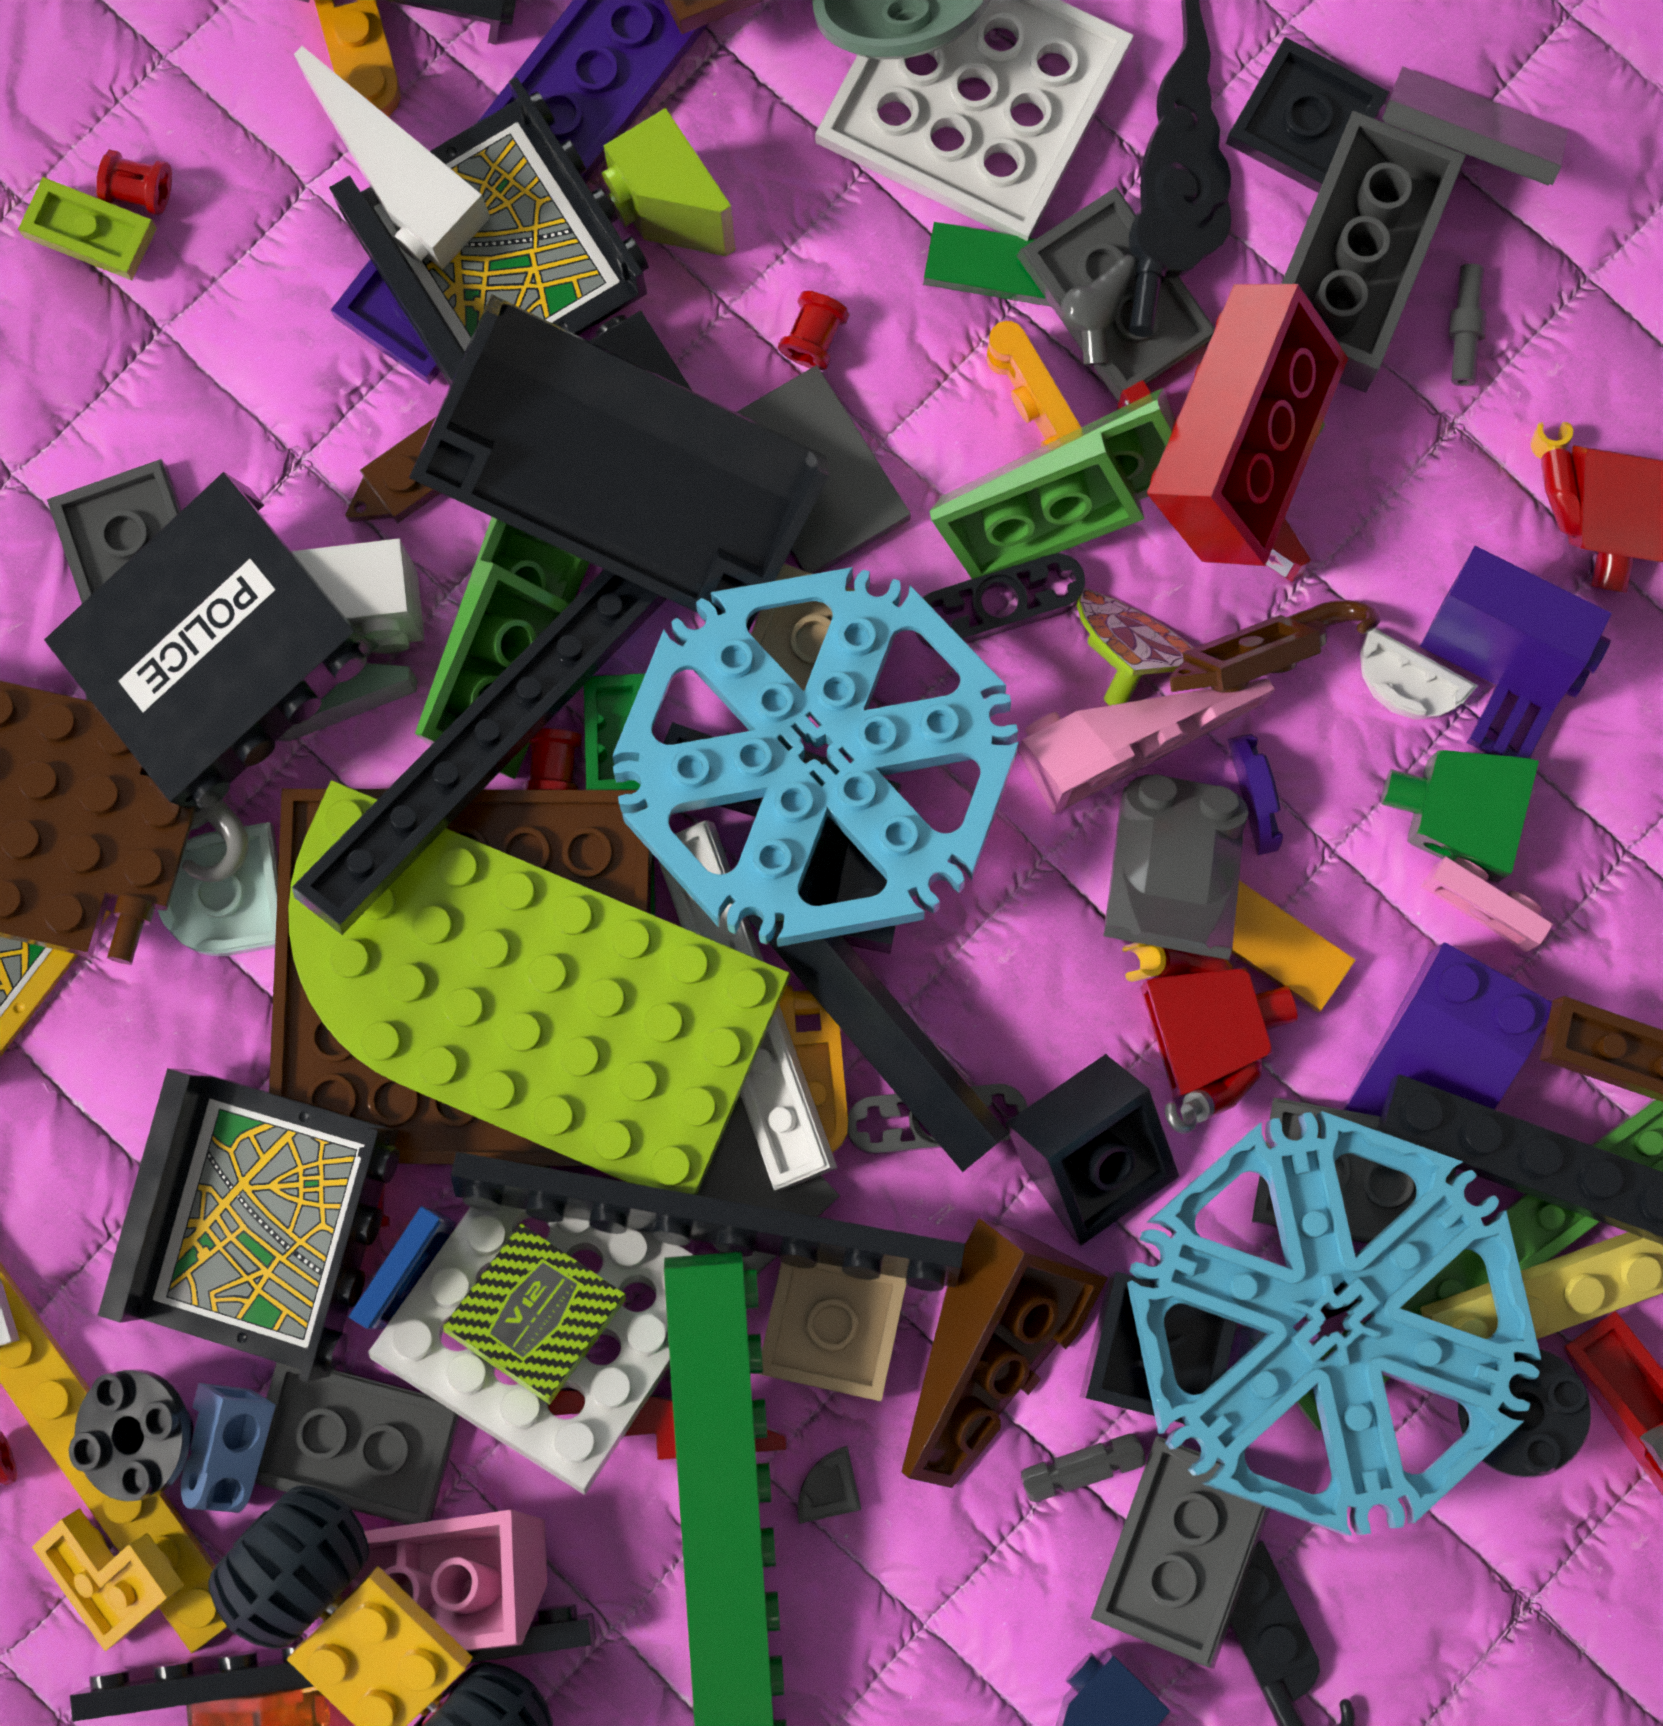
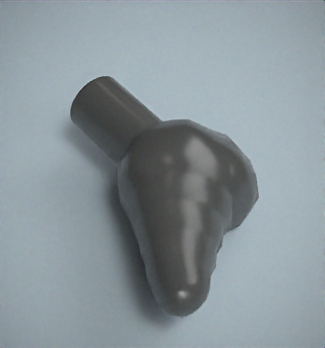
M1126 255L1122 257L1115 265L1110 267L1096 280L1091 281L1087 286H1077L1069 290L1062 300L1060 307L1062 320L1069 328L1081 331L1084 365L1108 363L1106 329L1115 320L1127 285L1132 279L1136 266L1134 256Z

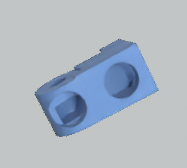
M198 1383L192 1408L197 1410L199 1414L190 1448L192 1453L185 1464L181 1479V1496L186 1508L234 1513L244 1510L253 1491L276 1406L274 1403L252 1389Z

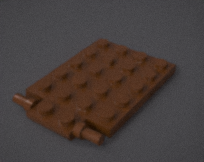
M0 681V937L92 958L110 898L117 900L113 915L118 917L107 958L114 962L132 965L143 925H150L155 909L163 911L168 909L196 807L187 809L169 802L151 777L145 776L146 771L92 701L5 681Z

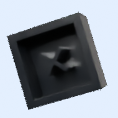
M1115 1271L1109 1273L1080 1397L1155 1416L1127 1282L1132 1280L1143 1287L1154 1288V1281H1144L1135 1276ZM1175 1304L1167 1310L1164 1317V1327L1175 1380L1182 1391L1191 1395H1199L1226 1372L1237 1322L1187 1304ZM1182 1417L1174 1421L1184 1424Z

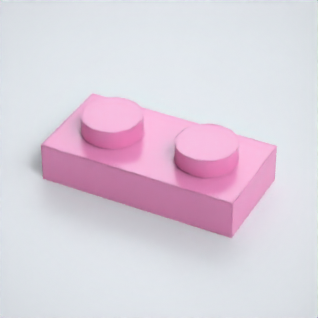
M1444 857L1433 866L1421 885L1422 888L1525 952L1541 945L1553 923L1540 916L1542 908L1535 901L1516 891H1509L1508 894L1503 893L1486 882L1489 875L1482 868L1464 858L1457 857L1455 861Z

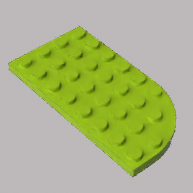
M331 780L306 834L296 861L291 882L288 910L291 948L299 979L312 1007L336 1040L359 1061L398 1084L628 1183L697 1195L791 974L446 828L362 916L341 935L295 899L292 886L377 801L373 797Z

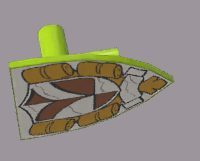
M1084 588L1083 593L1077 600V609L1081 621L1090 634L1088 645L1117 670L1103 697L1108 705L1128 703L1142 675L1174 672L1184 662L1183 652L1194 648L1166 626L1116 599Z

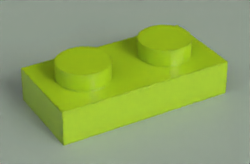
M42 177L18 227L19 232L25 239L131 281L157 229L149 218L45 177Z

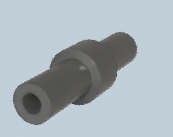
M1464 264L1460 266L1457 308L1450 312L1449 338L1454 340L1451 383L1458 386H1471L1476 383L1479 341L1485 338L1487 313L1481 309L1484 267L1478 264Z

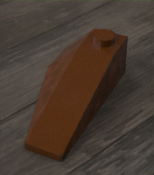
M978 1218L965 1243L962 1266L956 1288L947 1286L901 1472L908 1479L953 1488L1001 1429L999 1415L1020 1390L1029 1395L1041 1381V1378L1035 1371L1057 1344L1067 1349L1080 1333L1108 1277L1100 1271L1020 1230Z

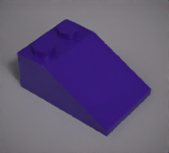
M1443 942L1428 953L1343 1110L1381 1117L1391 1080L1398 1074L1495 1109L1527 1060L1547 1023L1552 1002L1448 943Z

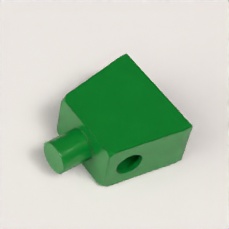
M1448 750L1437 751L1427 760L1423 777L1390 769L1384 784L1381 805L1413 813L1407 842L1441 859L1447 857L1455 861L1457 857L1471 861L1489 875L1487 880L1498 883L1512 874L1539 761L1531 758Z

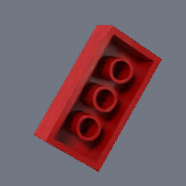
M1298 284L1233 285L1224 309L1217 318L1216 328L1204 357L1197 366L1194 381L1181 412L1174 421L1173 431L1159 465L1152 474L1151 484L1146 494L1201 562L1266 566L1348 361L1347 355Z

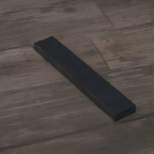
M800 888V898L805 903L816 906ZM757 915L746 916L755 928L760 931L763 920ZM776 921V932L769 944L962 1172L1009 1134L841 935L778 947L777 937L783 929L784 921Z

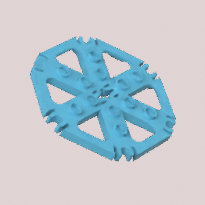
M853 567L710 592L712 603L720 608L723 614L717 615L715 607L709 601L701 598L696 602L697 613L706 622L703 627L692 630L687 628L678 618L671 621L675 640L680 645L671 640L663 629L612 755L616 782L634 780L640 784V788L635 793L618 796L619 805L625 824L718 927L722 913L731 903L732 905L727 913V925L730 933H737L740 922L744 917L757 915L763 920L759 931V940L761 943L768 944L776 932V921H784L783 929L777 937V946L780 947L925 920V911L915 905L911 897L917 895L919 904L925 910L934 914L939 910L940 900L929 889L933 882L939 880L946 881L956 892L960 893L964 889L965 879L962 871L957 866L966 871L972 881L1018 752L1019 741L1015 742L1018 735L1017 724L997 726L990 720L995 714L1010 711L1011 698L1010 695L1006 694V684L911 586L909 587L908 597L902 606L898 607L901 600L899 580L893 579L888 592L883 596L875 597L867 592L870 584V571L863 569L855 579L854 591H847V586L853 578ZM811 601L822 602L832 611L831 623L804 691L748 632L746 627L747 621L755 612ZM910 630L922 635L959 675L960 684L949 695L868 709L895 635L899 632ZM683 670H694L749 730L674 745L660 743L652 733L653 725L673 677ZM809 716L819 725L818 728L808 719ZM801 738L806 743L810 742L816 748L821 747L825 743L829 745L827 748V759L830 763V768L826 764L822 765L815 759L807 764L803 762L805 750ZM844 756H848L853 762L849 763ZM972 759L980 768V777L964 821L960 828L951 833H940L932 829L883 777L884 775ZM763 798L737 866L726 874L719 875L709 872L669 827V819L675 813ZM827 816L887 879V884L882 892L871 897L822 906L809 905L800 898L799 891Z
M1323 1111L1316 1114L1321 1125V1138H1317L1319 1129L1317 1120L1312 1112H1308L1298 1116L1301 1135L1297 1141H1292L1283 1134L1279 1118L1266 1122L1265 1135L1267 1142L1272 1147L1271 1149L1267 1147L1262 1136V1122L1256 1125L1149 1219L1148 1223L1159 1224L1169 1230L1172 1235L1169 1237L1165 1232L1156 1229L1145 1230L1141 1233L1139 1240L1153 1244L1158 1248L1160 1261L1155 1267L1135 1262L1131 1264L1129 1271L1136 1278L1144 1281L1154 1280V1288L1143 1287L1132 1280L1127 1282L1158 1434L1164 1433L1172 1422L1182 1417L1185 1426L1176 1428L1169 1434L1165 1444L1169 1449H1176L1187 1438H1192L1201 1446L1200 1458L1191 1465L1188 1471L1193 1476L1206 1473L1215 1465L1217 1460L1220 1462L1219 1468L1212 1478L1202 1483L1203 1485L1345 1536H1352L1347 1524V1509L1350 1507L1349 1518L1351 1527L1357 1535H1365L1371 1533L1368 1513L1375 1505H1379L1385 1510L1389 1528L1404 1527L1405 1513L1403 1506L1398 1501L1399 1498H1402L1407 1510V1523L1418 1521L1524 1422L1507 1417L1498 1408L1501 1407L1509 1412L1529 1410V1402L1517 1399L1511 1394L1509 1382L1514 1375L1529 1380L1538 1378L1539 1370L1532 1364L1524 1361L1514 1362V1354L1524 1355L1532 1361L1541 1360L1507 1211L1499 1212L1491 1223L1484 1226L1481 1218L1490 1215L1497 1208L1498 1198L1495 1195L1487 1197L1478 1206L1471 1205L1465 1199L1464 1189L1477 1176L1475 1172L1469 1170L1460 1173L1452 1178L1449 1183H1446V1177L1452 1169L1463 1161ZM1343 1154H1353L1406 1173L1413 1179L1417 1190L1414 1202L1356 1255L1334 1163ZM1242 1173H1257L1268 1184L1286 1267L1200 1237L1197 1233L1195 1220L1198 1212ZM1463 1250H1471L1479 1254L1485 1263L1498 1325L1495 1333L1488 1339H1484L1400 1309V1307ZM1343 1283L1345 1287L1335 1294L1334 1289ZM1355 1299L1358 1300L1347 1311L1348 1316L1342 1322L1347 1330L1344 1337L1338 1332L1318 1337L1312 1344L1309 1342L1321 1331L1320 1326L1324 1323L1325 1317L1320 1310L1324 1305L1328 1309L1334 1310L1349 1305ZM1187 1304L1268 1333V1335L1206 1391L1199 1395H1191L1182 1391L1176 1383L1164 1327V1317L1171 1306ZM1370 1314L1371 1317L1361 1324L1360 1321ZM1305 1316L1308 1321L1296 1331L1293 1326ZM1333 1348L1334 1351L1322 1361L1320 1358L1329 1349ZM1382 1375L1457 1401L1464 1406L1468 1413L1469 1426L1467 1431L1422 1473L1410 1474L1403 1470ZM1312 1388L1331 1469L1330 1484L1323 1492L1318 1494H1310L1259 1476L1249 1469L1245 1461L1246 1448Z

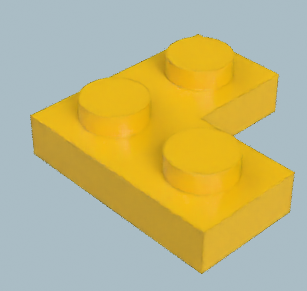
M80 1508L62 1518L32 1546L104 1651H107L126 1638L185 1586L174 1571L170 1559L160 1551L148 1532L130 1543L114 1557L106 1546L101 1532L92 1526Z

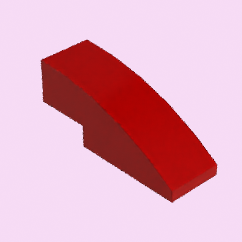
M1615 1311L1566 1344L1564 1351L1605 1416L1663 1496V1472L1640 1439V1436L1649 1430L1663 1425V1369Z

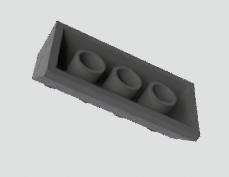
M1356 111L1351 113L1281 284H1298L1347 355L1348 361L1339 383L1366 393L1379 371L1466 154Z

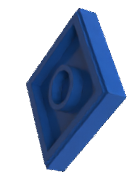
M420 1206L348 1317L366 1329L384 1330L455 1230L456 1222L439 1211Z

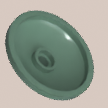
M813 0L812 4L817 26L823 36L832 44L858 56L887 60L923 55L950 44L965 34L978 21L991 0Z

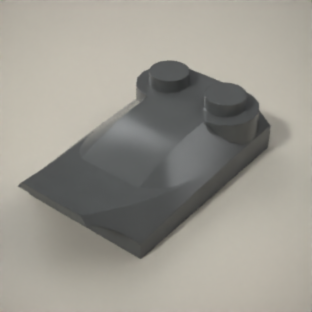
M1158 774L1136 777L1128 786L1124 787L1119 806L1104 937L1229 960L1233 946L1243 831L1249 814L1247 804L1241 796L1223 786Z

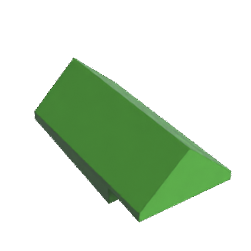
M1161 388L941 496L929 511L931 521L970 577L974 579L1050 554H1056L1144 520L1140 500L1149 497L1146 493L1151 484L1152 474L1159 465L1173 431L1175 421L1164 389Z
M491 517L415 732L419 738L431 746L575 599L590 562ZM527 743L499 774L515 779L530 743Z

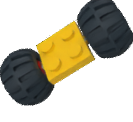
M307 1485L291 1488L267 1512L264 1511L233 1544V1548L221 1559L210 1574L209 1590L215 1609L233 1633L252 1644L270 1649L286 1647L306 1631L318 1617L323 1620L295 1648L287 1658V1661L355 1726H408L419 1714L421 1717L414 1726H553L548 1705L535 1684L513 1669L492 1662H481L473 1665L458 1677L466 1669L473 1657L379 1566L344 1600L339 1596L367 1562L369 1545L363 1526L346 1502L326 1490Z

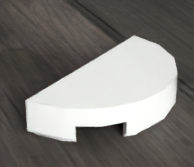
M1376 629L1365 635L1360 651L1362 677L1372 696L1393 713L1411 719L1439 718L1459 708L1478 686Z

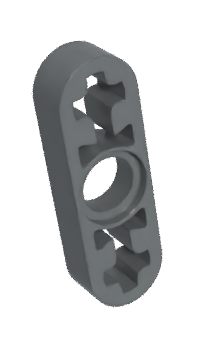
M991 1084L970 1087L987 1108L991 1106L992 1097L1002 1096L1005 1106H1015L1017 1114L1027 1108L1023 1095L1012 1086ZM897 1094L864 1098L858 1101L849 1112L847 1130L849 1139L857 1149L864 1153L875 1155L942 1148L933 1137L927 1135L921 1129L919 1120L911 1111L908 1120L910 1131L915 1139L914 1141L902 1142L900 1140L902 1128L884 1131L882 1142L871 1143L868 1133L858 1132L857 1122L866 1120L867 1110L871 1108H878L881 1118H901L897 1105L904 1104V1102ZM1010 1133L1006 1137H1004L1000 1142H1005L1012 1139Z

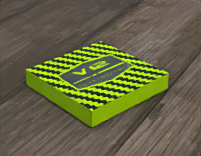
M520 1223L443 1325L446 1334L550 1405L624 1304L626 1295Z

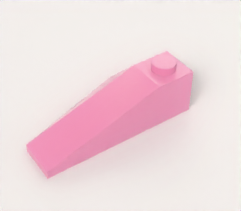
M1269 679L1248 682L1246 688L1236 692L1223 693L1214 691L1211 688L1080 710L1062 719L1057 712H1053L1033 722L1025 729L1028 737L1021 741L1018 753L1050 811L1055 815L1266 703L1275 689Z
M506 1510L364 1531L369 1545L368 1560L357 1576L339 1595L343 1600L379 1566L467 1652L522 1645L547 1587L545 1519L514 1510Z

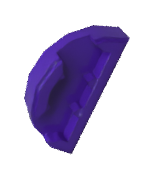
M1253 734L1229 738L1227 740L1242 797L1247 804L1248 820L1257 854L1259 856L1279 851L1283 841V833L1278 829L1274 813L1281 809L1268 758L1266 755L1258 754L1256 746L1258 745V739Z

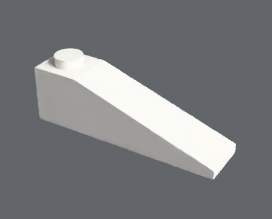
M301 46L294 53V56L308 84L395 227L397 233L393 236L394 240L417 262H421L427 257L443 270L491 218L482 194L306 48Z

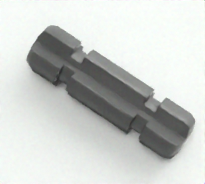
M1129 1433L1111 1439V1445L1104 1447L1103 1444L1099 1443L1054 1458V1464L1046 1466L1042 1462L1024 1468L1021 1471V1480L1027 1497L1031 1502H1039L1056 1496V1490L1063 1488V1491L1066 1493L1113 1477V1471L1120 1470L1121 1473H1126L1143 1467L1146 1461L1137 1435Z

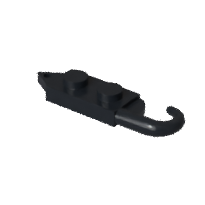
M1259 1539L1229 1625L1254 1679L1263 1693L1277 1726H1306L1295 1704V1700L1306 1694L1316 1683L1320 1672L1319 1659L1264 1542ZM1346 1698L1342 1699L1339 1704L1341 1711L1339 1726H1355L1356 1715L1352 1702Z

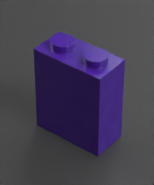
M1474 546L1444 598L1420 647L1495 685L1500 684L1508 688L1509 692L1517 696L1521 695L1531 700V703L1541 708L1543 706L1553 712L1565 694L1576 698L1589 674H1593L1598 668L1611 643V640L1602 636V633L1612 613L1494 554Z

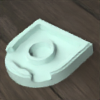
M270 822L244 826L248 834L249 849L244 864L234 875L218 882H204L194 879L183 870L182 864L185 860H192L199 866L209 867L216 865L226 854L227 846L224 839L217 831L187 840L168 909L165 911L158 910L164 926L183 945L198 953L210 956H230L275 948L279 858L274 825Z

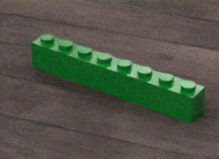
M742 1252L664 1257V1283L694 1726H787L786 1719L773 1720L772 1696H782L785 1693L782 1655L769 1656L767 1632L780 1631L778 1591L765 1592L763 1568L776 1567L773 1527L760 1528L759 1503L772 1502L769 1463L756 1464L755 1439L767 1438L765 1398L752 1399L750 1374L763 1373L761 1334L748 1335L746 1309H759L756 1269L743 1270Z

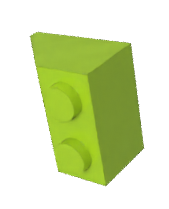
M666 108L603 145L608 169L602 172V176L611 191L607 198L624 227L633 223L643 239L647 241L725 257L736 251L732 206Z

